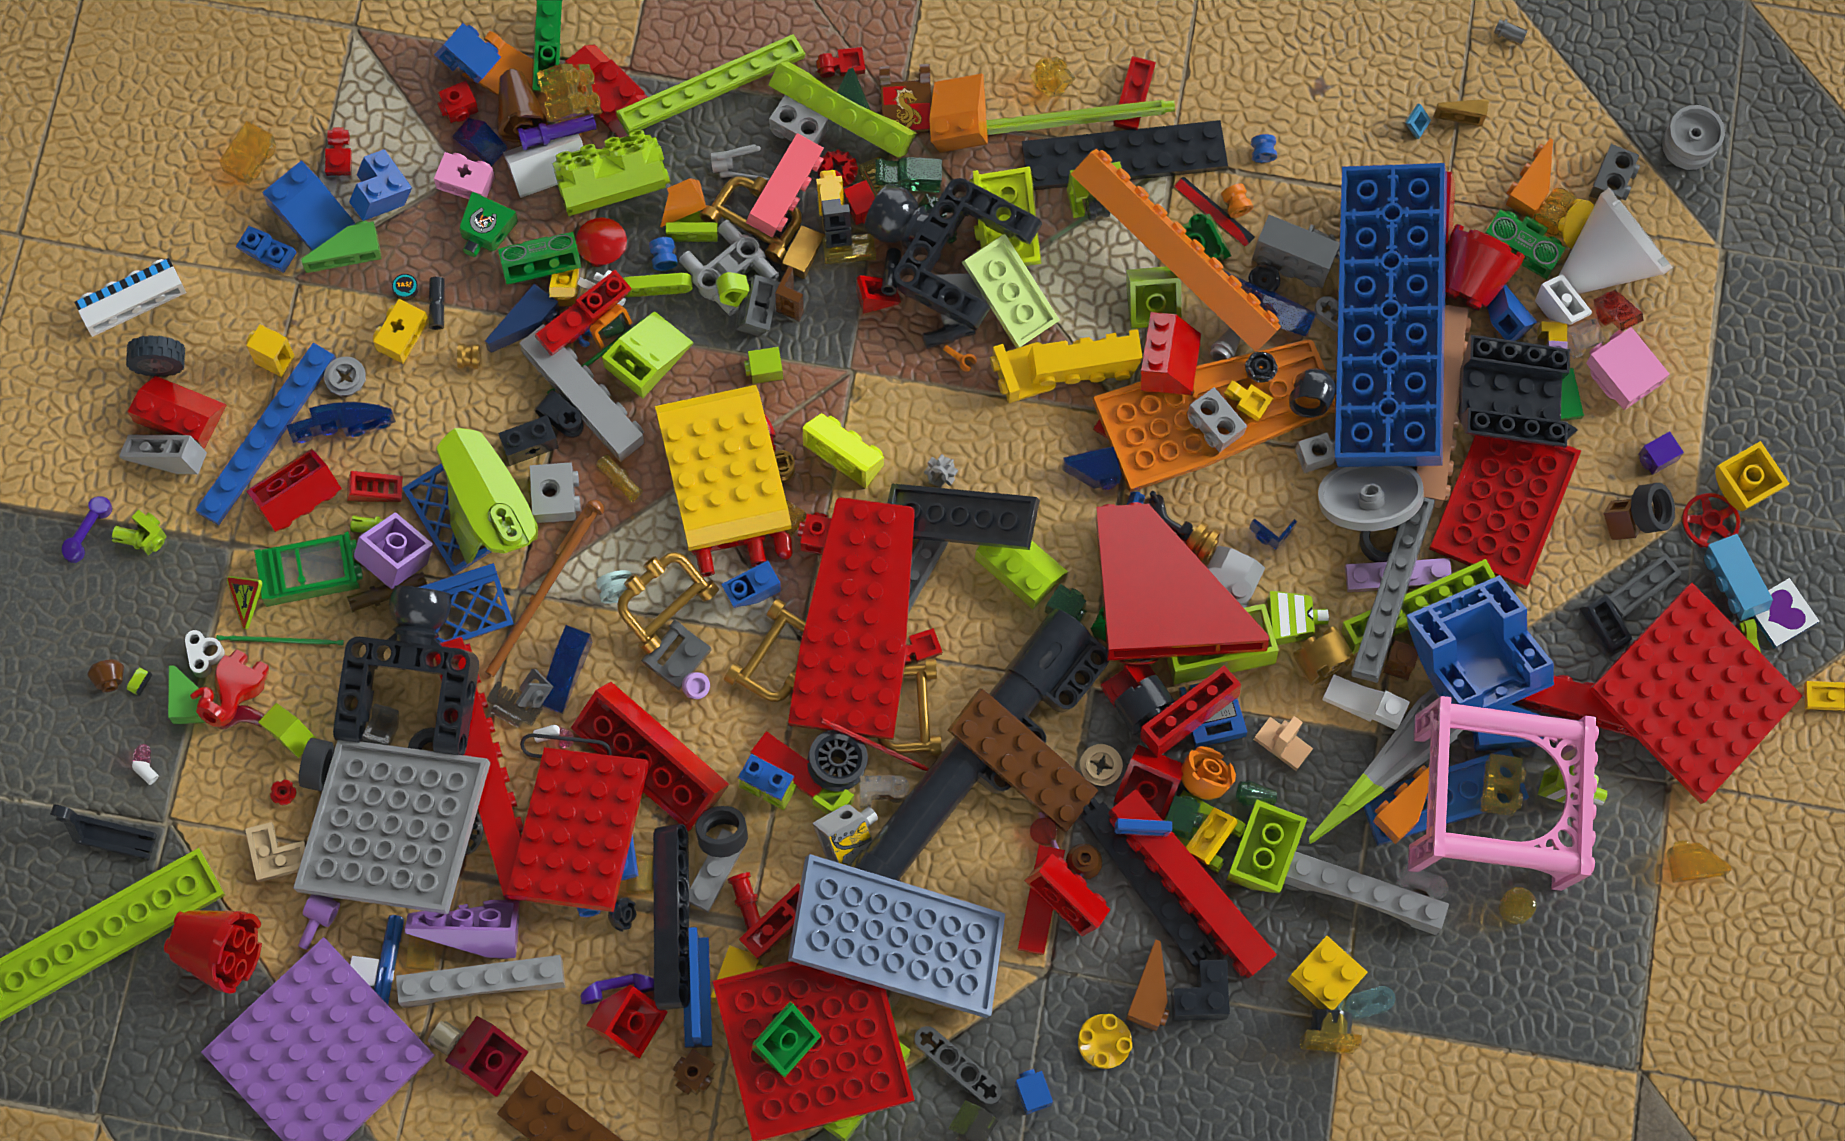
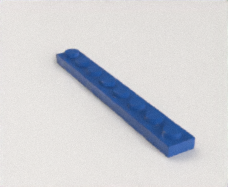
M312 343L195 509L198 514L218 526L221 524L322 380L326 367L336 359L334 354Z

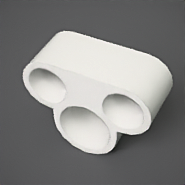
M197 630L190 631L185 637L191 670L199 678L207 677L211 672V665L219 663L224 656L225 651L221 643L215 638H205ZM194 638H200L197 644H191ZM208 646H218V650L213 656H206L204 654ZM199 663H204L203 668L196 669V666Z

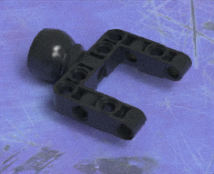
M963 178L952 180L945 188L934 208L926 210L925 206L919 207L915 197L904 187L891 183L885 185L870 206L865 220V230L881 242L896 243L901 241L903 246H907V251L894 271L898 290L902 294L975 331L978 330L989 312L990 306L980 298L931 273L941 256L942 248L949 238L952 239L965 216L968 217L969 215L984 222L986 227L1003 235L1006 234L1010 239L1014 237L1029 245L1043 223L1033 214ZM958 192L966 193V195L962 198H957L954 196ZM945 213L953 214V216L948 219H944L941 217ZM1004 214L1010 216V218L1005 221H1001L998 219L1001 215ZM920 254L927 255L922 261L915 259ZM907 275L914 276L909 282L902 281ZM951 298L958 300L954 305L946 304L947 300Z
M395 585L389 600L391 616L398 625L392 629L395 633L387 640L360 636L353 637L346 644L337 697L333 737L336 741L362 742L366 722H369L374 691L372 686L375 669L378 670V667L397 670L408 669L443 675L433 750L437 753L464 755L472 719L479 672V659L474 653L466 650L442 647L436 639L439 637L436 630L443 626L450 614V593L427 588ZM365 645L366 652L360 657L359 650ZM390 648L391 655L385 660L384 652ZM440 654L441 661L439 665L435 667L433 661L434 657ZM465 657V667L460 670L459 660ZM354 698H357L358 705L354 710H352V700ZM456 710L458 718L452 723L450 716Z

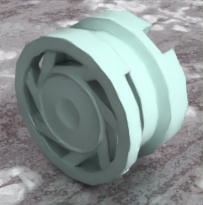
M614 571L602 575L596 580L597 588L601 589L599 595L602 603H618L619 597L627 589L624 582L632 575L630 571Z

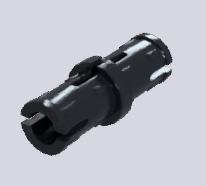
M948 323L937 330L922 333V338L926 349L940 344H952L954 340L975 335L976 332L960 323L952 325Z

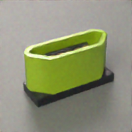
M138 668L129 681L127 690L140 696L152 677V673Z

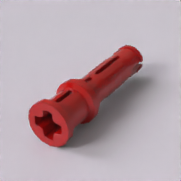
M750 872L741 873L727 879L728 884L732 885L736 897L734 903L741 910L747 931L761 918L756 905L758 896L754 894L749 879L751 877Z

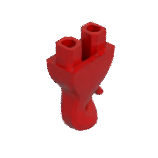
M238 649L230 656L224 655L216 667L214 680L215 691L221 705L219 706L213 702L214 693L210 688L201 687L190 695L191 699H197L201 696L197 704V714L211 726H225L234 718L241 702L255 698L264 690L265 680L269 674V666L261 661L256 662L252 668L246 666L248 656Z

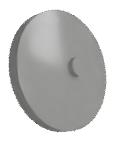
M1409 466L1337 467L1322 480L1319 486V506L1328 520L1343 528L1357 531L1388 529L1406 522L1419 511L1424 500L1423 482L1419 474Z

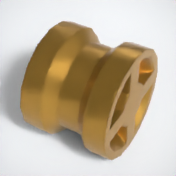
M458 343L457 368L472 367L479 370L481 360L480 344L466 346L464 343Z

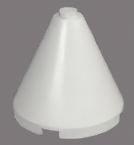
M1608 188L1600 194L1559 275L1563 274L1575 291L1581 294L1663 275L1673 267L1664 255H1661L1654 242L1623 203Z

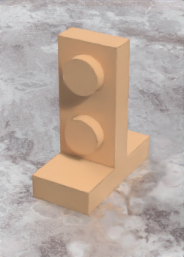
M1295 716L1290 722L1284 720L1282 724L1270 717L1253 739L1295 771L1298 770L1313 750L1311 746L1296 736L1303 722Z

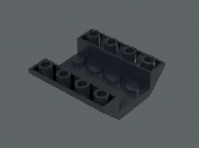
M1471 335L1460 368L1458 418L1465 433L1566 448L1568 422L1561 421L1562 380L1569 374L1570 349Z

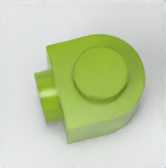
M726 272L716 280L720 302L725 305L738 307L749 293L746 275Z

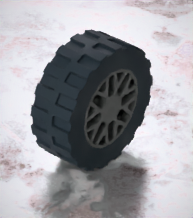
M148 335L133 338L127 344L126 366L129 370L144 376L168 377L176 375L184 370V344L173 338Z

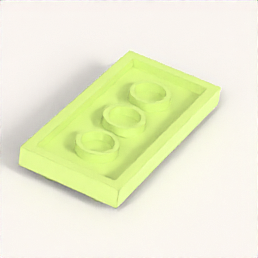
M1006 234L962 261V264L1016 348L1023 346L1060 321Z

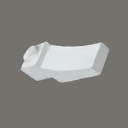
M1335 674L1322 699L1371 722L1373 719L1395 730L1399 727L1410 703L1390 692L1371 689Z

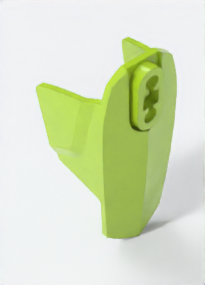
M454 428L440 441L436 451L447 476L449 512L451 515L450 525L466 564L473 562L482 544L491 552L505 554L528 546L532 541L537 540L538 526L527 501L510 472L481 432L470 429ZM499 515H503L505 517L504 522H502V517H499Z

